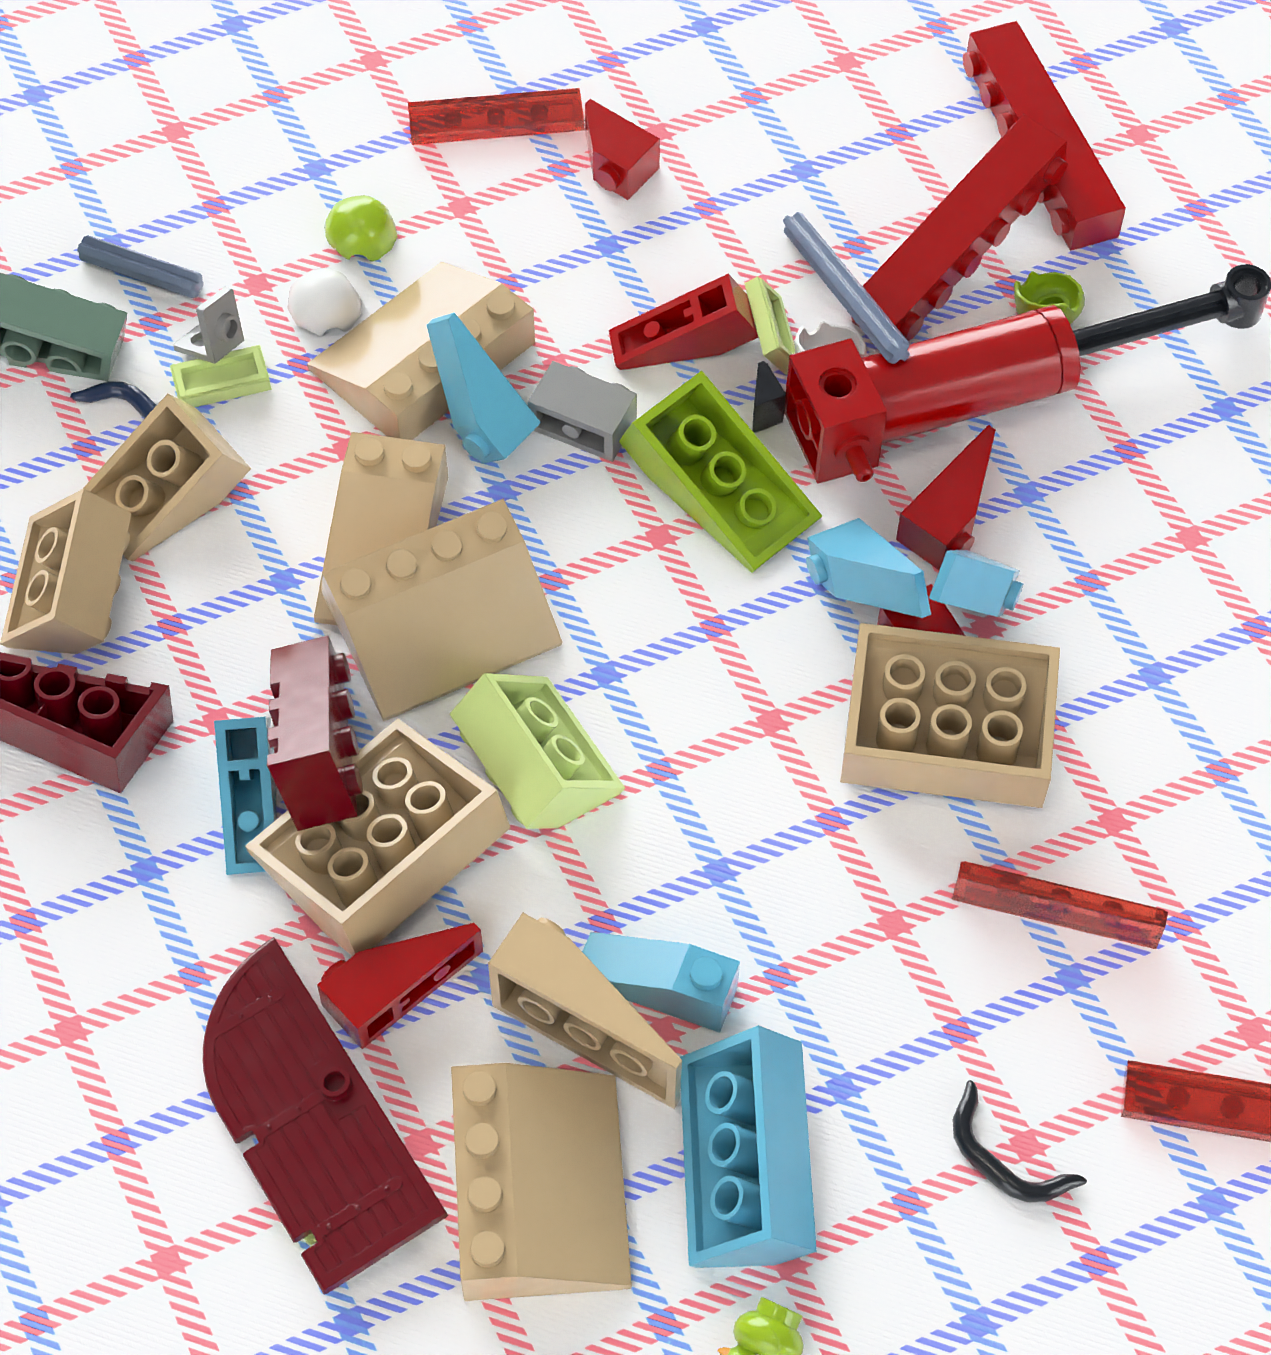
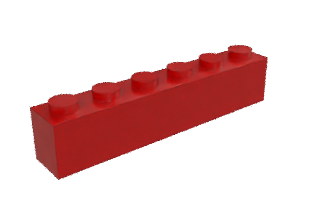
M1018 21L971 32L969 34L967 52L963 54V67L966 75L969 78H973L980 89V97L984 107L990 108L994 114L1001 137L1023 114H1026L1067 141V169L1055 185L1049 184L1039 194L1038 199L1039 203H1044L1050 214L1054 232L1058 236L1061 235L1070 251L1118 238L1126 207Z
M1023 114L863 285L865 290L907 341L912 340L918 334L924 319L934 308L938 310L946 304L953 292V287L963 277L969 278L977 270L982 256L991 246H999L1005 240L1013 222L1020 215L1026 216L1032 211L1039 199V194L1049 184L1055 185L1062 178L1068 166L1066 162L1067 141L1026 114ZM851 317L852 323L859 327V325Z

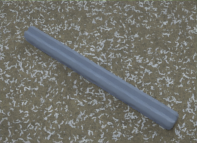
M796 212L793 216L786 215L782 221L785 224L783 229L785 235L883 357L891 364H895L900 359L906 361L910 355L907 350L910 343L803 213Z

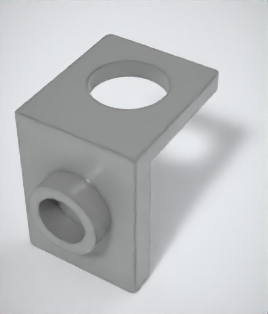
M225 286L198 306L196 312L199 325L176 341L173 347L176 352L216 364L244 342L234 290ZM203 338L204 346L193 345L196 340Z

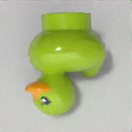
M761 1296L756 1310L745 1312L734 1323L733 1333L737 1346L732 1348L722 1347L717 1351L720 1355H802L804 1344L802 1336L797 1329L803 1315Z

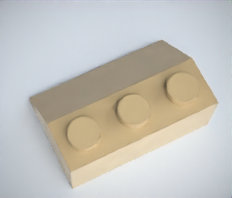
M81 489L29 517L0 645L14 649L78 654L104 642L111 629L112 621L109 616L113 597L121 583L119 569L122 555L130 541L128 528L131 512L85 489Z

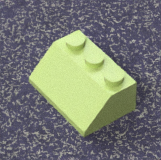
M484 673L449 714L459 728L462 740L474 750L486 768L487 777L493 784L499 787L511 805L513 816L526 829L560 828L615 798L625 789V786L548 677Z

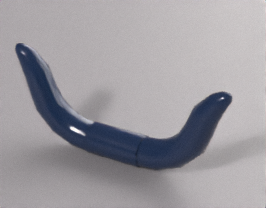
M107 381L70 394L73 400L85 403H93L109 398L123 399L130 403L144 419L157 406L146 393L126 382Z

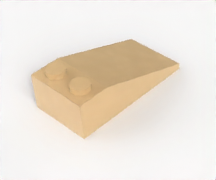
M351 432L340 473L322 573L437 526L448 482L446 447L444 444ZM321 575L314 622L337 626L322 594Z
M522 912L488 962L492 1007L675 1109L680 1102L682 1059L574 942L566 936L564 930L559 925L547 918L536 920Z

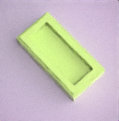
M757 276L744 283L763 356L787 375L789 355L795 354V344L782 297L768 283Z
M260 345L231 351L216 364L202 359H194L170 365L178 399L193 407L272 390Z

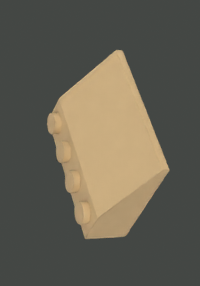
M440 262L308 362L307 367L309 371L387 437L413 440L449 412L426 325L434 318L455 312L501 371L535 344L534 309L504 284Z
M504 498L322 573V594L383 722L473 684L484 673L496 674L559 647L563 643L526 543Z
M860 623L840 783L1043 808L1051 781L1060 647Z
M398 718L359 750V755L352 757V764L356 763L363 785V793L356 795L357 817L297 831L287 810L245 845L247 852L315 924L352 956L358 951L374 948L511 828L497 789Z
M514 1063L451 1066L460 1279L464 1301L632 1289L616 1076Z

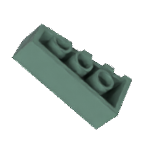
M0 273V356L6 357L9 365L27 368V365L40 362L45 363L50 372L108 381L125 337L128 312L118 310L107 303H96L71 295L63 289H51L29 282L18 275Z

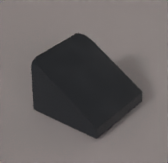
M765 361L759 362L757 368L752 431L754 433L783 423L786 393Z

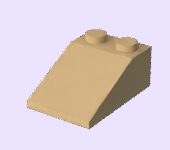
M167 393L82 489L132 513L128 528L130 541L123 555L127 560L133 562L220 504L252 468L197 408Z

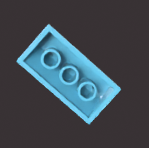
M758 1025L681 1056V1104L689 1266L695 1268L775 1266L817 1252L802 1042Z

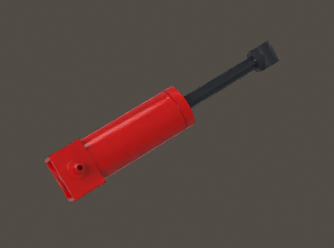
M1250 264L1237 265L1227 273L1225 281L1212 284L1209 293L1077 330H1072L1068 319L1061 309L1055 305H1050L909 344L907 350L910 355L906 361L900 359L895 364L889 363L881 353L861 358L852 338L789 355L784 414L817 484L854 474L858 482H866L874 475L872 468L879 466L883 443L1076 389L1080 382V356L1215 318L1222 324L1225 323L1230 327L1246 329L1256 325L1262 317L1271 291V279L1258 266Z

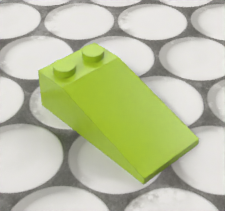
M702 370L633 421L619 440V443L646 476L751 573L823 516Z

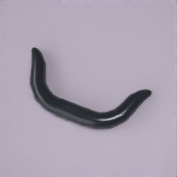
M972 1080L966 1082L962 1098L952 1119L953 1138L960 1153L998 1189L1012 1198L1027 1203L1050 1201L1067 1191L1087 1183V1179L1078 1174H1060L1042 1182H1029L1015 1175L976 1140L972 1129V1122L979 1104L978 1089Z

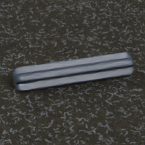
M90 235L84 236L77 247L81 261L192 299L198 297L204 286L203 275L199 272Z

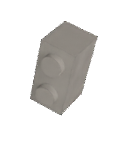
M556 361L551 362L527 401L528 407L541 422L533 431L611 462L614 461L622 447L619 440L631 423L637 419V393L630 391L622 384L604 381L587 374L578 367H568Z

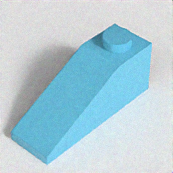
M455 312L432 319L426 325L453 427L463 439L462 443L465 450L473 458L480 460L482 464L506 459L541 422Z
M860 518L807 537L811 556L806 558V565L810 577L815 584H821L836 598L920 618L931 615L923 570Z
M949 550L945 554L929 599L1000 617L1003 616L1006 608L1014 610L1024 583L1016 581L1020 573L1018 569L968 550Z
M271 717L214 721L226 875L266 872L247 852L245 845L277 819L276 784L267 767V755L274 753L273 747L271 748L268 742V728H272Z
M590 932L582 952L626 1000L707 1029L721 1032L738 988L740 961L688 943Z

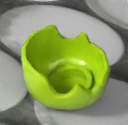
M367 195L347 197L338 201L332 207L324 224L325 237L328 244L347 260H350L352 255L358 254L363 255L371 262L379 260L392 250L398 237L395 222L388 208L380 201Z
M1032 271L1022 285L1019 281L1014 283L1017 314L1055 305L1062 310L1071 324L1079 317L1085 306L1082 286L1072 276L1058 272L1038 274Z

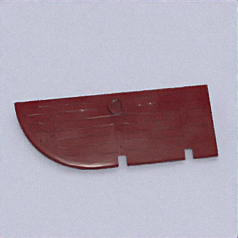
M275 937L271 938L251 953L237 967L217 996L207 1021L203 1039V1072L212 1104L233 1141L238 1144L252 1135H255L259 1143L246 1150L242 1156L292 1242H299L311 1233L316 1238L317 1243L303 1251L301 1257L322 1293L328 1294L448 1217V1214Z

